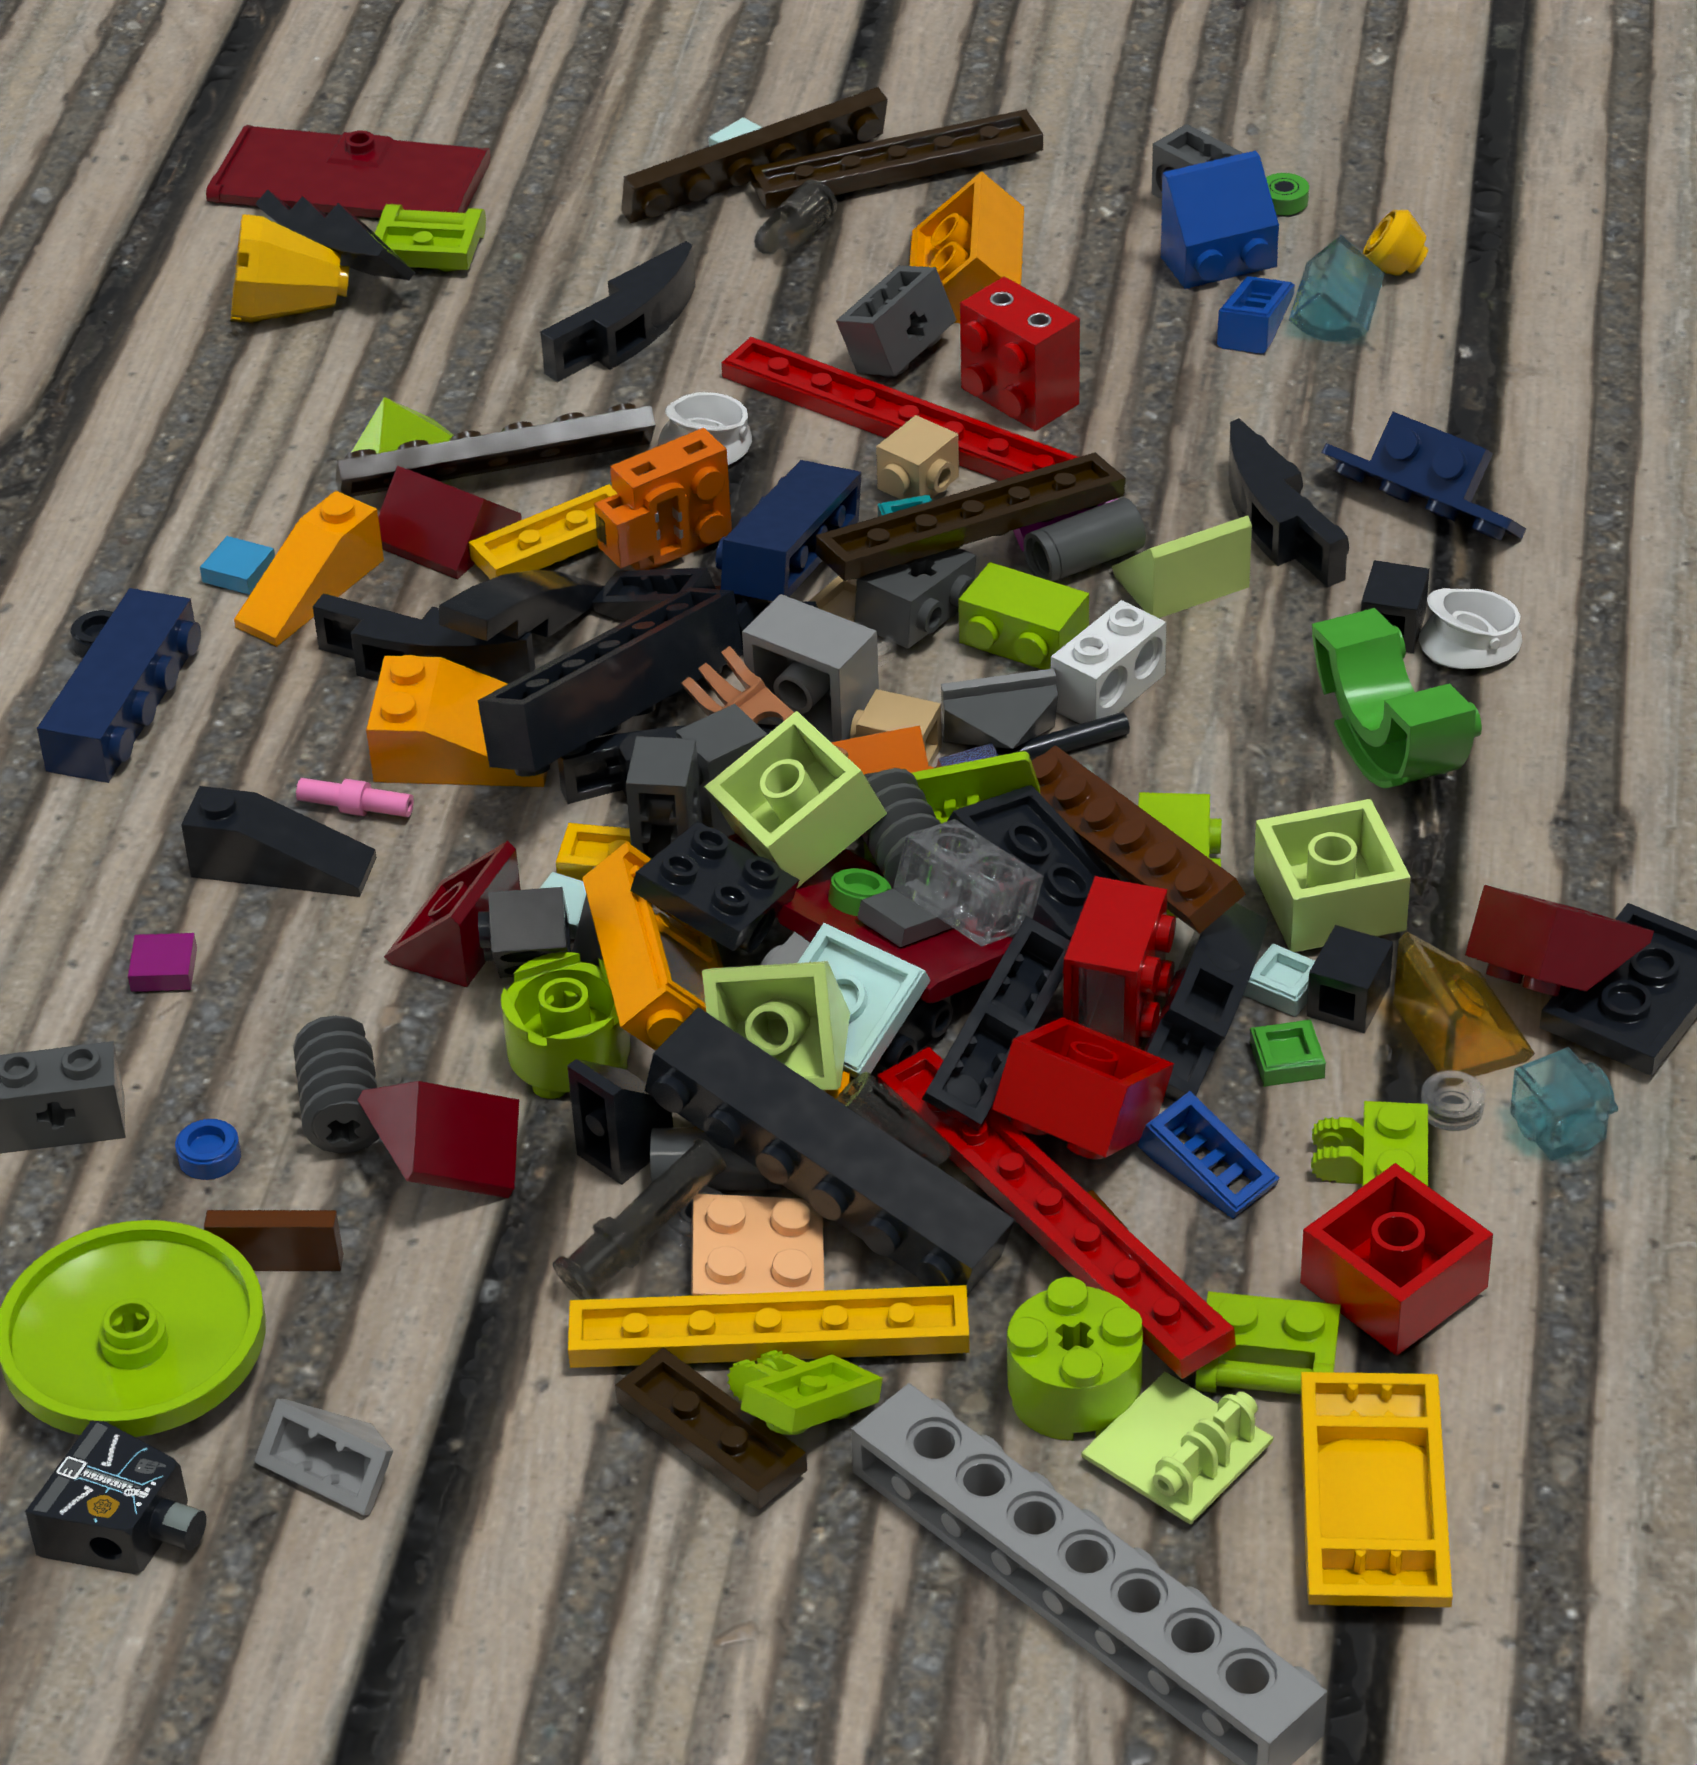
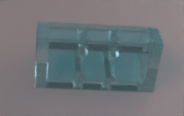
M1340 235L1306 262L1289 321L1302 332L1320 340L1342 342L1356 339L1369 331L1385 273L1344 236Z

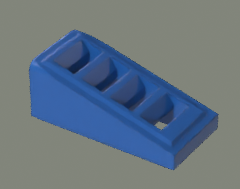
M1247 276L1219 310L1218 346L1222 349L1259 354L1265 353L1271 345L1293 298L1295 284L1288 281Z
M1191 1091L1187 1092L1147 1123L1138 1143V1147L1151 1160L1232 1219L1277 1185L1280 1179ZM1183 1132L1191 1137L1184 1144L1177 1138ZM1202 1146L1211 1151L1201 1160L1194 1155ZM1222 1160L1230 1165L1219 1176H1216L1210 1170ZM1241 1174L1251 1180L1249 1184L1236 1194L1227 1187Z

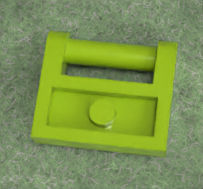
M386 204L375 234L409 267L437 268L442 271L469 270L479 239L485 235L486 214L484 209L468 208L466 213L404 210L402 205Z
M1208 1291L1207 1303L1234 1327L1236 1347L1197 1370V1391L1216 1393L1217 1386L1301 1395V1372H1334L1341 1304Z

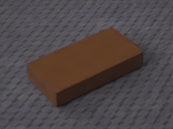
M207 1210L204 1230L222 1238L235 1247L249 1262L254 1271H341L344 1253L336 1210Z

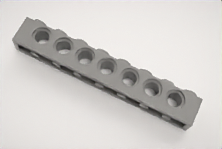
M908 1383L851 1428L853 1473L1235 1764L1292 1765L1324 1736L1327 1691L1321 1687L1318 1680L1308 1670L1299 1666L1294 1667L1269 1649L1255 1631L1246 1626H1238L1212 1607L1203 1593L1194 1587L1182 1585L1159 1568L1153 1557L1145 1550L1138 1547L1132 1548L1109 1531L1096 1514L1087 1509H1079L1056 1492L1052 1484L1038 1472H1029L1006 1455L993 1438L987 1435H979L957 1419L951 1409L941 1400L936 1398L930 1399Z

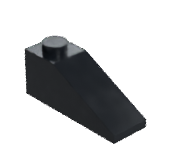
M199 786L181 824L190 875L194 878L360 897L377 858L374 848L256 792Z

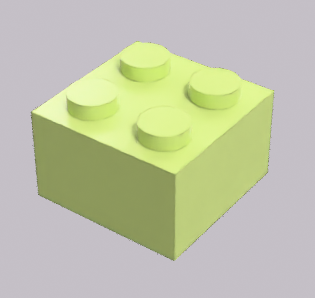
M798 711L794 712L704 786L731 829L760 857L773 861L780 869L798 878L800 881L797 888L887 815L863 772Z
M1371 799L1256 820L1254 875L1290 951L1298 952L1323 947L1335 925L1372 936H1381L1407 930L1411 877Z

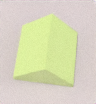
M1247 515L1147 549L1112 566L1114 576L1145 612L1157 618L1249 588L1252 534L1249 516Z
M828 961L711 968L702 971L705 1005L708 1014L820 1089L838 1090L841 1087L850 1011Z

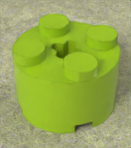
M557 952L543 955L521 965L513 973L514 982L507 991L505 987L503 989L501 1008L509 1064L516 1075L532 1085L533 1092L542 1098L555 1099L563 1096L566 1092H570L567 1066L575 1059L627 1070V1059L631 1048L630 1033L620 1027L604 961L599 958V966L581 962L580 953Z
M1074 1277L1056 1279L1050 1283L1048 1290L1042 1291L1026 1300L1015 1311L1007 1330V1382L1012 1398V1406L1017 1417L1032 1430L1049 1438L1074 1440V1433L1095 1430L1097 1438L1140 1396L1143 1354L1142 1319L1140 1314L1115 1295L1101 1289L1088 1287L1083 1281Z

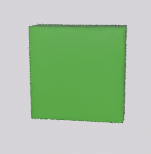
M1311 1020L1250 1028V1046L1264 1087L1325 1078L1326 1062Z

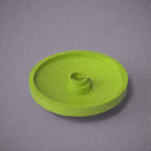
M138 1220L109 1224L91 1229L69 1238L45 1252L23 1271L6 1294L0 1307V1365L3 1377L15 1399L29 1413L44 1423L68 1433L81 1435L91 1420L105 1421L133 1437L152 1435L176 1428L218 1406L242 1384L251 1372L260 1355L266 1333V1315L261 1287L253 1268L235 1247L222 1238L195 1226L162 1220Z

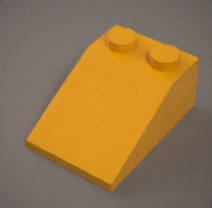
M415 655L384 656L366 728L373 782L544 787L547 772L536 776L522 777L517 776L515 770L489 767L477 700L504 687L508 683L442 657H420Z

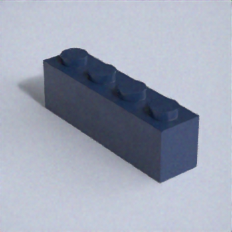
M800 460L785 477L779 479L777 485L766 496L761 497L758 504L747 516H743L740 519L738 525L726 537L721 538L715 557L716 568L722 570L721 590H733L734 594L774 601L780 594L790 597L822 562L815 554L816 535L858 523L862 472Z
M133 588L128 589L37 727L46 772L106 783L110 782L120 764L129 759L134 742L144 726L150 725L153 721L156 708L167 690L174 688L179 671L189 655H194L199 647L201 628L199 623L195 622L191 598Z

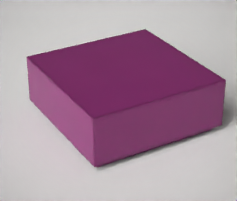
M195 933L134 935L128 971L131 992L191 990L197 953Z

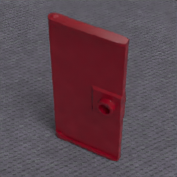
M245 125L217 173L209 182L206 189V199L208 202L214 203L223 202L256 206L255 203L268 189L291 208L303 196L324 213H330L337 203L354 216L373 218L381 217L386 204L402 205L404 210L465 213L489 166L491 159L490 148L394 140L390 136L373 135L371 132L363 130L351 133L344 132L342 135Z
M736 833L727 836L728 839L758 855ZM844 849L798 887L794 898L788 904L783 905L776 915L781 925L801 935L810 943L822 924L826 923L925 970L931 981L920 998L927 1003L938 1002L991 978L1012 941V938L978 920H973L906 946L898 947L862 923L857 916L843 913L830 904L828 895L831 878L835 873L844 869L857 868L869 870L883 876L878 866L847 849Z

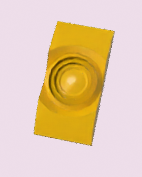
M1301 1372V1462L1304 1485L1305 1568L1308 1605L1452 1608L1453 1595L1438 1374Z

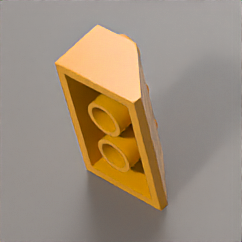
M981 171L912 230L909 266L936 267L957 320L954 323H960L961 301L1005 276L1021 285L1024 206Z

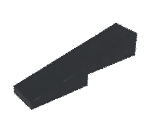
M1025 917L922 1100L978 1131L994 1103L1013 1039L1035 1029L1064 976V957L1070 940L1030 917Z

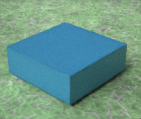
M226 536L200 566L202 582L250 595L274 559V548Z

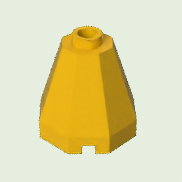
M242 214L230 321L256 322L335 307L336 297H346L349 266H341V254L263 216Z

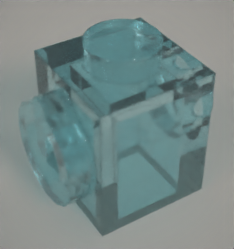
M1567 1047L1514 1069L1510 1113L1516 1119L1524 1137L1529 1141H1535L1551 1161L1576 1151L1588 1150L1597 1143L1606 1140L1609 1115L1618 1111V1105L1615 1102L1613 1089L1608 1077L1598 1065L1591 1062L1583 1064L1572 1050Z

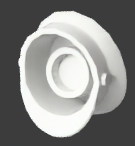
M697 392L684 395L666 407L665 414L669 417V420L662 428L658 440L660 446L704 427L727 449L728 465L743 457L748 452L752 443L747 409L740 401L728 395L714 392Z
M1443 588L1435 590L1428 595L1427 603L1435 614L1422 627L1419 633V642L1423 652L1435 664L1456 669H1479L1504 663L1519 652L1522 644V634L1519 629L1521 616L1517 607L1507 598L1494 592L1480 589Z

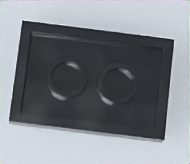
M1032 785L954 810L943 827L961 846L963 852L973 859L997 885L1003 896L1011 901L1025 917H1030L1070 941L1095 876L1121 881Z
M1627 903L1615 919L1653 930L1651 943L1588 991L1561 985L1559 996H1552L1541 1011L1540 1028L1652 1076L1697 1018V931Z

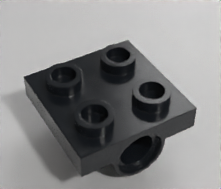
M697 821L636 872L630 891L732 951L739 947L747 953H752L767 936L777 912L782 909L783 905L788 904L794 898L800 880L780 869L773 861L759 857L728 839L723 832Z

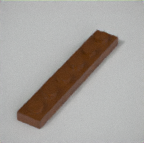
M1056 745L1045 754L1031 761L1040 786V795L1094 853L1132 883L1167 889V910L1200 934L1246 895L1233 875Z

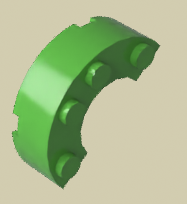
M1376 608L1312 624L1314 652L1323 693L1326 695L1335 692L1343 718L1334 721L1335 728L1345 749L1362 774L1370 782L1381 788H1391L1455 771L1463 766L1470 754L1474 737L1481 735L1482 724L1476 706L1472 702H1468L1450 683L1418 692L1414 691L1403 660L1406 653L1404 638L1397 626H1392Z

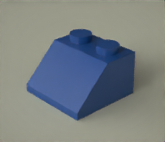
M1256 150L1162 172L1161 258L1184 289L1277 267L1279 223L1262 161Z

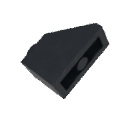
M575 1059L567 1066L577 1155L622 1185L650 1163L652 1128L674 1127L672 1112L662 1108L654 1097L644 1091L646 1082L626 1069Z

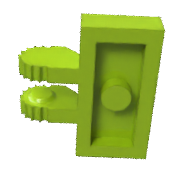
M1364 1101L1363 1126L1350 1117H1339L1338 1119L1333 1117L1327 1119L1324 1117V1120H1318V1123L1314 1124L1312 1140L1313 1145L1317 1146V1152L1313 1153L1311 1158L1312 1174H1316V1178H1321L1322 1181L1327 1180L1329 1183L1336 1181L1337 1183L1362 1184L1364 1186L1396 1163L1428 1186V1104Z
M777 1350L761 1354V1357L756 1359L757 1364L755 1360L750 1361L749 1359L734 1363L733 1367L729 1368V1374H727L729 1377V1381H727L730 1385L729 1390H732L733 1396H737L739 1401L742 1400L741 1410L766 1421L767 1427L772 1431L785 1435L802 1434L807 1428L832 1419L846 1418L851 1412L879 1403L883 1380L882 1377L833 1354L805 1362L788 1353L777 1352Z

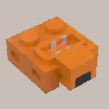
M703 427L610 466L612 489L618 494L594 503L598 547L620 569L629 565L635 570H650L714 544L732 531L727 449Z

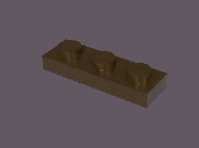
M664 1347L615 1384L616 1401L619 1405L759 1510L807 1471V1455L805 1451L782 1434L769 1429L760 1418L741 1410L740 1403Z

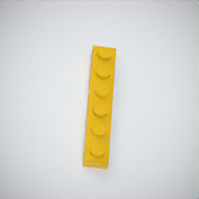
M966 1285L569 1300L570 1368L641 1365L663 1347L686 1364L740 1362L746 1359L757 1361L756 1359L760 1358L761 1354L777 1350V1352L782 1351L783 1354L788 1353L798 1359H819L830 1354L839 1358L970 1353Z

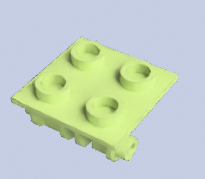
M1164 1372L1123 1414L1118 1416L1081 1452V1457L1191 1525L1273 1442V1436L1255 1426L1254 1414L1258 1411V1406L1249 1394L1241 1391L1235 1395L1227 1394L1219 1403H1216L1167 1372Z

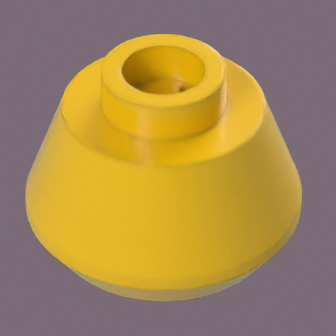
M1407 209L1392 210L1377 225L1363 250V258L1367 268L1395 276H1400L1405 271L1413 273L1419 268L1429 249L1424 246L1426 234L1410 211Z

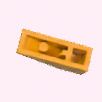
M335 490L302 516L234 618L235 628L277 647L314 617L312 606L323 593L339 597L383 562L384 556L377 508Z

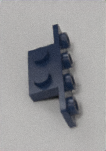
M1392 412L1370 461L1327 443L1321 452L1336 462L1333 471L1361 484L1366 475L1382 481L1378 490L1407 503L1412 494L1428 500L1425 507L1426 510L1455 522L1458 513L1475 520L1472 529L1493 539L1502 541L1505 533L1522 539L1526 528L1514 520L1471 502L1492 458V452L1396 412Z

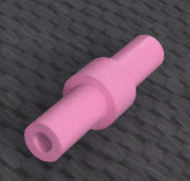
M300 778L296 788V798L298 801L337 806L340 813L365 816L370 811L410 817L414 804L412 794L373 789L369 782L344 779L342 784Z

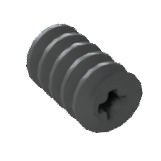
M898 768L865 774L864 776L887 812V815L861 836L867 844L872 857L875 859L881 874L891 885V889L941 871L950 860L953 847L949 837L944 833L940 821L936 818L931 805L928 804L923 790L919 788L915 776L906 769Z
M334 1015L320 1017L309 1022L297 1034L293 1045L303 1133L313 1145L324 1151L339 1154L360 1151L368 1148L379 1139L378 1133L357 1100L363 1090L377 1088L372 1045L365 1038L366 1033L363 1024L351 1017Z

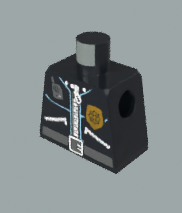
M95 1417L92 1418L25 1511L37 1556L129 1574L144 1571L163 1542L188 1551L195 1549L203 1537L207 1522L204 1511L187 1505L188 1498L181 1466L173 1457Z

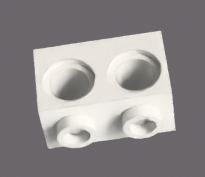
M1120 600L1051 656V669L1054 668L1056 674V688L1058 692L1056 712L1079 724H1083L1122 711L1165 675L1166 622Z

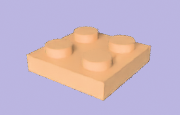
M693 1194L691 1296L824 1291L823 1217L807 1201L802 1198Z

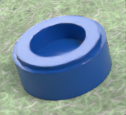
M204 1119L191 1123L178 1134L175 1141L178 1163L181 1170L186 1175L195 1179L210 1180L222 1177L230 1173L241 1159L238 1133L231 1124L222 1120Z

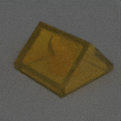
M1406 932L1398 940L1393 1003L1446 1085L1525 1063L1535 1054L1481 972L1409 932Z

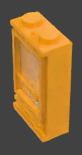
M626 841L582 878L620 1027L656 1051L698 1007L706 1012L702 971L704 969L723 968L715 940L630 891L636 872L649 862L651 858Z

